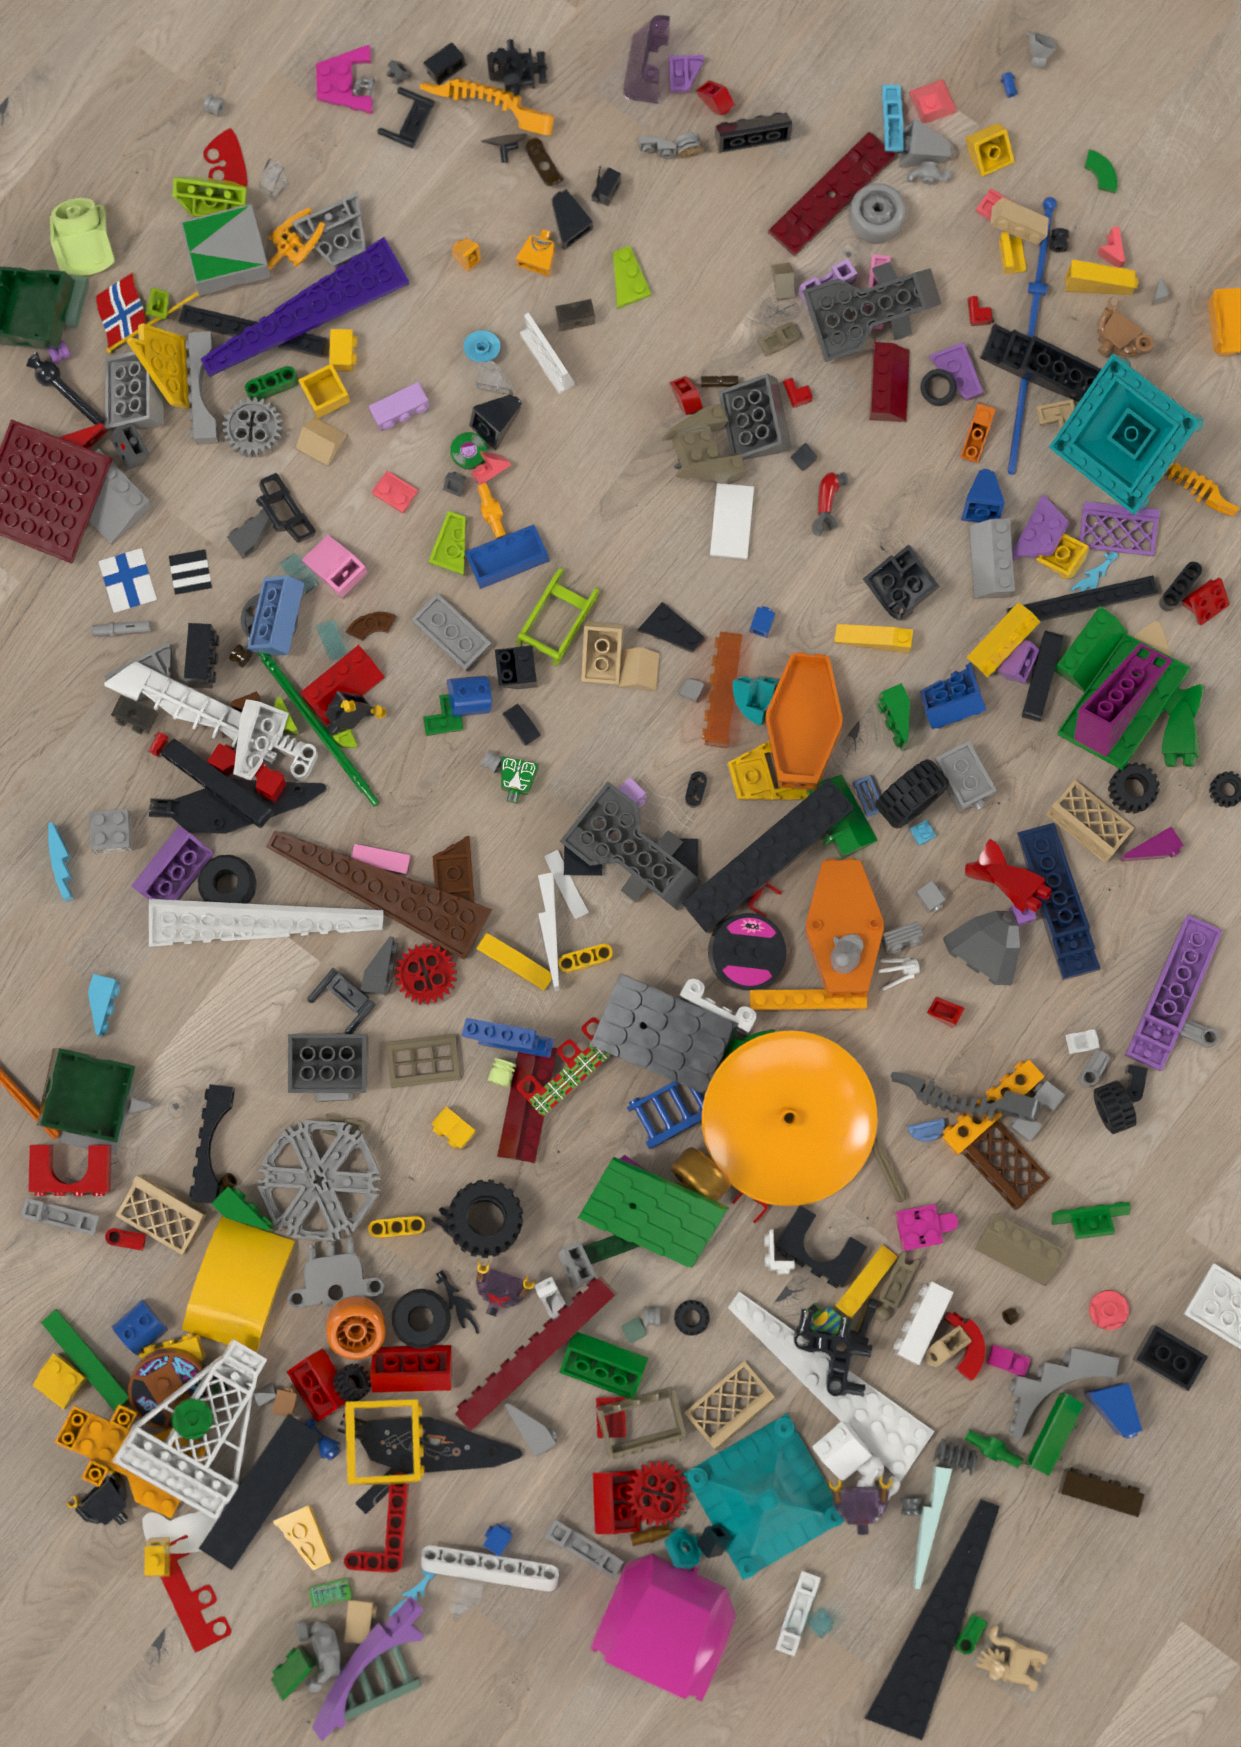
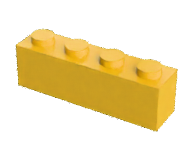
M1018 602L966 658L988 678L1029 633L1035 629L1040 621L1030 610Z

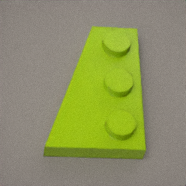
M630 245L614 251L613 262L618 310L651 297V292Z
M451 511L447 512L428 561L431 565L464 576L465 516Z

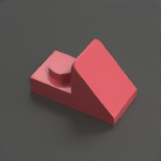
M1112 227L1109 235H1107L1108 246H1101L1097 254L1113 266L1122 268L1125 258L1119 227Z
M480 451L486 463L477 466L471 472V475L481 485L511 466V463L503 455Z

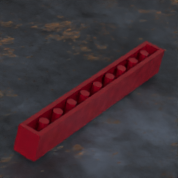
M602 1276L598 1279L593 1277L586 1284L587 1290L583 1293L581 1291L576 1293L571 1298L574 1302L570 1306L565 1304L557 1311L559 1316L555 1320L551 1317L543 1325L545 1329L540 1334L536 1331L529 1338L530 1343L526 1347L522 1344L514 1352L516 1356L512 1360L507 1358L500 1365L502 1369L497 1374L493 1372L485 1379L488 1382L483 1387L479 1385L471 1392L473 1397L469 1401L464 1399L456 1406L459 1410L455 1415L470 1431L617 1294Z

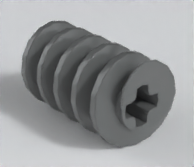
M942 1439L938 1443L933 1457V1462L937 1457L939 1458V1464L946 1460L947 1467L954 1463V1470L962 1466L963 1473L968 1468L969 1475L971 1476L977 1462L976 1450H972L969 1453L968 1447H964L961 1451V1445L957 1444L954 1448V1444L951 1441L946 1445V1439Z

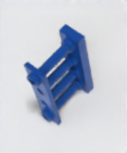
M672 1082L641 1100L637 1097L629 1102L628 1112L635 1110L649 1135L647 1137L649 1140L646 1141L649 1150L702 1121L704 1098L700 1092L689 1088L700 1107V1112L695 1115L689 1113L675 1088L680 1084L678 1082ZM669 1091L683 1116L681 1118L683 1121L677 1125L671 1121L658 1097ZM650 1100L653 1102L666 1126L664 1127L666 1131L660 1134L655 1132L641 1105Z

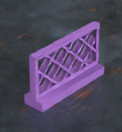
M1085 501L1082 504L1079 541L1083 543L1084 536L1090 532L1096 541L1092 544H1086L1089 546V549L1154 556L1160 510L1145 508L1139 510L1136 515H1133L1122 505ZM1094 515L1099 522L1090 528L1086 523V516ZM1107 517L1113 518L1117 523L1110 530L1103 523ZM1126 519L1132 520L1136 525L1129 532L1121 524ZM1145 521L1153 522L1152 531L1148 534L1140 526ZM1098 524H1101L1106 530V533L1100 538L1092 530ZM1117 526L1125 533L1119 540L1111 533ZM1136 528L1144 535L1137 543L1130 535ZM1107 534L1115 542L1110 547L1105 546L1101 542V539ZM1126 536L1134 544L1129 549L1123 548L1119 543ZM1145 538L1150 543V551H1143L1138 545Z

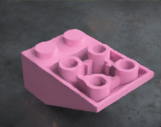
M329 535L301 560L341 599L368 573L366 567L351 552Z

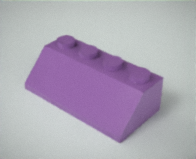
M178 826L131 887L148 900H178L214 853L188 831Z

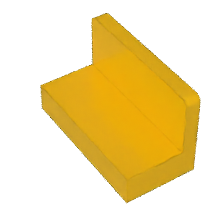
M1002 232L999 238L1004 274L1025 272L1026 264L1022 239L1019 237H1009L1008 232Z

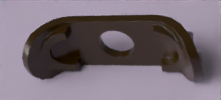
M539 138L530 139L526 144V152L540 178L547 186L558 185L564 180V177L557 171L544 148L543 142ZM546 162L549 164V169L542 170L539 164Z

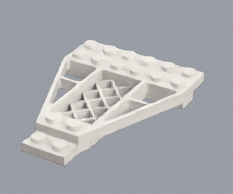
M232 1339L223 1356H219L133 1425L112 1461L216 1520L226 1502L229 1503L239 1486L238 1478L253 1391L256 1387L257 1376L267 1359ZM213 1375L218 1378L210 1381ZM198 1380H201L191 1398H197L201 1401L209 1400L215 1423L210 1428H216L217 1438L207 1440L205 1434L203 1436L204 1442L193 1444V1440L189 1439L190 1446L179 1448L177 1438L181 1436L174 1428L165 1441H161L141 1429L144 1423L163 1408L173 1413L174 1410L167 1405ZM223 1381L233 1386L234 1389L225 1391ZM220 1382L222 1392L211 1395L209 1385ZM206 1388L208 1396L200 1398L204 1389ZM236 1392L238 1402L228 1405L226 1394ZM223 1396L225 1406L215 1409L212 1398ZM245 1406L239 1444L235 1446L225 1438ZM235 1407L233 1412L230 1414L229 1408ZM226 1409L228 1420L218 1422L215 1412ZM224 1425L223 1429L220 1432L219 1426ZM174 1441L176 1449L171 1446ZM214 1442L213 1446L209 1450L208 1444ZM223 1443L237 1450L232 1479H228L209 1468ZM205 1445L207 1455L197 1458L194 1448ZM191 1449L193 1458L182 1452Z

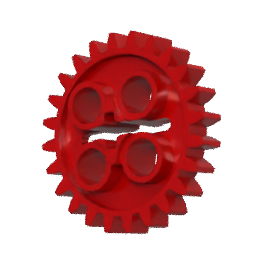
M423 943L420 949L415 944L414 951L408 948V955L402 953L404 960H397L401 967H395V970L400 972L394 975L395 978L400 979L396 985L403 986L399 991L401 993L406 991L404 996L406 999L412 996V1003L418 999L419 1005H422L423 1000L426 1001L427 1006L430 1005V1000L437 1004L438 997L444 1000V993L450 995L448 988H455L451 982L457 981V978L452 976L458 973L457 970L452 969L456 966V963H449L453 957H446L447 950L440 952V946L434 949L433 943L430 944L429 948H426L425 943ZM434 957L437 959V964L432 967L428 966L427 960ZM420 958L423 959L426 970L431 972L428 976L433 987L432 990H429L425 977L421 976L424 972L419 961ZM412 964L419 965V969L415 973L409 972V967ZM435 976H442L443 982L436 985L433 983ZM424 982L425 988L422 991L415 990L416 983Z
M656 1460L655 1465L652 1461H648V1467L645 1464H640L642 1470L634 1469L636 1476L630 1475L632 1483H626L630 1490L625 1491V1494L630 1495V1498L625 1501L632 1503L628 1509L636 1510L633 1516H640L639 1521L644 1522L646 1520V1525L649 1526L652 1522L656 1527L659 1526L660 1522L663 1526H666L667 1520L673 1523V1516L680 1518L678 1511H685L682 1504L688 1503L684 1496H688L690 1493L684 1492V1489L689 1487V1485L682 1483L686 1477H679L681 1470L674 1471L675 1465L671 1464L668 1467L667 1461H664L662 1465L660 1460ZM650 1475L654 1477V1483L651 1486L647 1483ZM668 1481H671L673 1487L672 1490L668 1492L666 1490V1483ZM641 1487L672 1495L673 1499L642 1491ZM647 1495L649 1502L644 1506L642 1504V1497ZM665 1500L667 1508L665 1511H662L660 1504Z

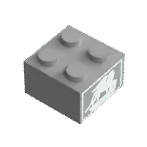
M128 809L89 812L91 850L95 854L134 851L132 813Z

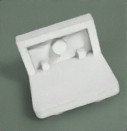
M769 1229L767 1234L764 1235V1247H768V1254L765 1255V1267H769V1271H777V1275L789 1274L790 1271L795 1269L794 1261H774L773 1229Z

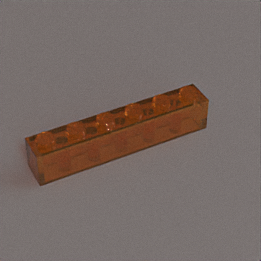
M720 631L719 637H715L714 648H718L717 655H713L712 666L715 667V672L710 673L709 684L713 686L712 692L708 691L706 702L710 703V708L705 710L704 721L708 722L707 728H703L701 738L705 740V746L727 748L734 701L733 680L737 678L743 634Z

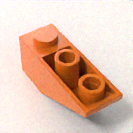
M978 401L960 458L978 463L996 410L995 406Z

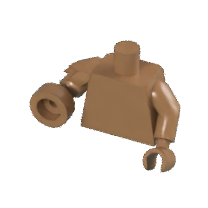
M1113 297L1109 298L1107 302L1108 307H1105L1098 322L1097 332L1100 335L1098 341L1102 343L1098 348V352L1106 357L1112 351L1116 355L1127 358L1135 357L1140 353H1149L1154 346L1153 338L1148 334H1142L1143 330L1117 309L1113 312V308H1116L1120 302L1118 300L1117 304L1113 306L1110 303Z

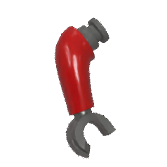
M833 472L827 473L820 481L818 490V515L820 517L812 524V531L816 536L822 535L824 531L823 522L828 524L830 531L838 527L837 521L830 514L835 492H838L842 485H848V477L845 472L840 473V475Z

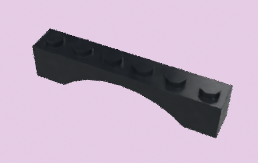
M209 1084V1089L206 1088L204 1099L207 1100L206 1108L202 1109L201 1115L204 1123L203 1127L199 1129L198 1138L201 1139L200 1147L197 1146L195 1154L198 1162L197 1166L193 1168L192 1177L195 1178L194 1186L191 1185L189 1197H192L193 1202L211 1204L219 1196L221 1185L212 1168L211 1144L218 1124L233 1108L235 1088Z

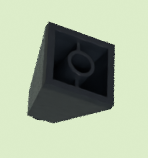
M510 394L475 405L472 409L469 426L496 450L520 412L522 402L518 397H513Z

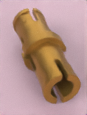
M669 1524L653 1529L649 1527L645 1531L630 1534L632 1546L635 1547L648 1542L652 1544L656 1540L667 1538L671 1533Z

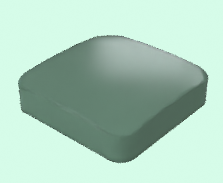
M638 1318L622 1326V1330L630 1343L646 1335V1331Z

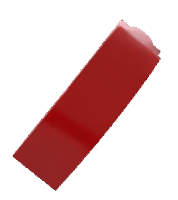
M955 1311L953 1313L947 1312L943 1319L954 1328L960 1325L972 1341L966 1346L964 1356L954 1369L969 1381H973L981 1370L985 1359L983 1335L971 1318H968L963 1323V1318Z

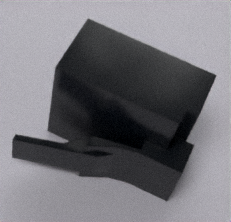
M600 166L596 188L591 197L592 201L609 206L621 184V173L608 167L600 181Z

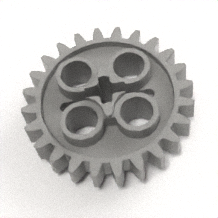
M247 397L246 403L240 399V405L237 406L233 403L234 410L227 409L230 415H224L227 421L222 422L223 427H225L222 430L223 434L226 435L224 437L225 441H229L228 445L230 448L234 446L235 452L240 450L242 456L247 452L249 457L252 456V453H255L258 457L260 451L266 455L265 449L272 451L271 445H278L275 439H281L279 433L283 432L282 427H280L283 425V422L278 420L281 418L280 413H276V407L271 408V402L265 405L263 398L258 402L257 398L254 397L253 402H250L249 397ZM253 412H256V413H255V416H254L255 426L253 427V430H252L253 433H251L250 428H252V426H253V418H252V415H253ZM243 415L249 416L246 420H240ZM262 416L267 417L264 422H260L259 419ZM240 433H247L244 438H238ZM251 434H252V435H253V441L250 443L249 441H250V439H251ZM260 434L265 435L261 440L256 439Z

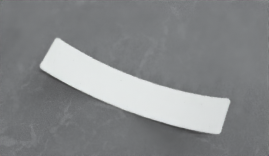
M556 850L545 855V860L551 872H553L554 879L574 918L577 919L589 913L570 875H564V862L559 851Z

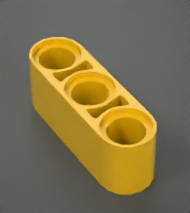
M608 944L596 945L562 955L559 958L558 966L562 973H574L610 962L613 957V951ZM600 950H608L609 956L601 958L599 956ZM584 954L591 957L590 962L582 963L580 961L581 956ZM564 960H570L573 963L568 969L563 968L561 964Z
M419 1216L374 1220L368 1226L369 1234L375 1238L419 1235L426 1230V1222ZM415 1220L422 1222V1228L418 1231L412 1229V1223ZM395 1222H401L403 1226L402 1230L398 1233H395L392 1229ZM381 1224L383 1226L381 1234H374V1225Z

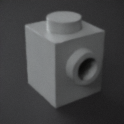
M933 881L915 893L927 913L930 911L935 913L944 907L942 904L946 900L944 898L946 895L942 888H937Z

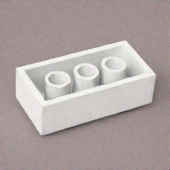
M934 1282L922 1285L918 1294L921 1296L919 1302H914L910 1310L912 1316L910 1320L905 1321L901 1329L904 1333L901 1338H897L893 1346L895 1355L915 1365L920 1364L954 1292Z

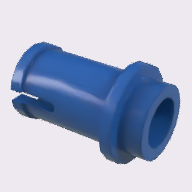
M1011 72L1004 73L1001 76V83L1004 84L1006 97H1014L1018 94L1014 83L1015 76Z

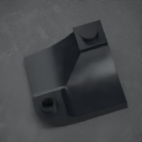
M909 544L895 556H889L863 578L889 615L899 621L911 615L917 605L940 587L925 566L922 558ZM903 608V612L899 614L898 611Z

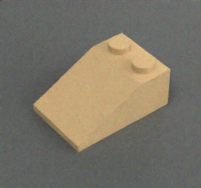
M586 622L584 626L581 682L619 685L624 624Z

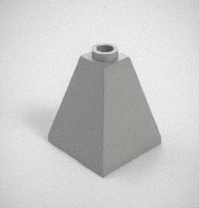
M914 119L903 132L904 151L900 152L899 168L921 166V163L925 161L945 162L948 158L951 159L953 155L951 142L920 120Z

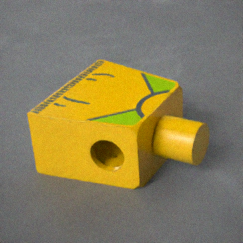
M170 1537L148 1539L144 1546L145 1576L170 1577Z

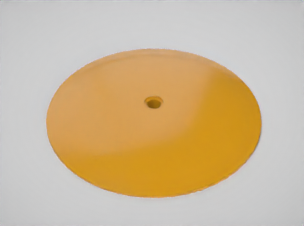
M803 1031L772 1032L758 1036L738 1047L721 1063L714 1073L706 1090L702 1107L703 1137L712 1161L727 1176L731 1185L740 1192L755 1200L779 1206H799L814 1203L841 1190L858 1174L865 1164L873 1147L877 1131L876 1099L871 1083L862 1067L838 1044L822 1036ZM786 1113H793L794 1115L790 1122L784 1121Z

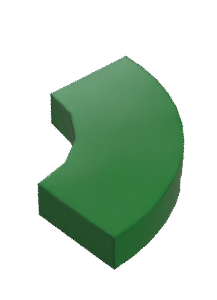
M1089 149L1084 168L1095 175L1099 190L1116 193L1117 175L1114 167L1102 154Z

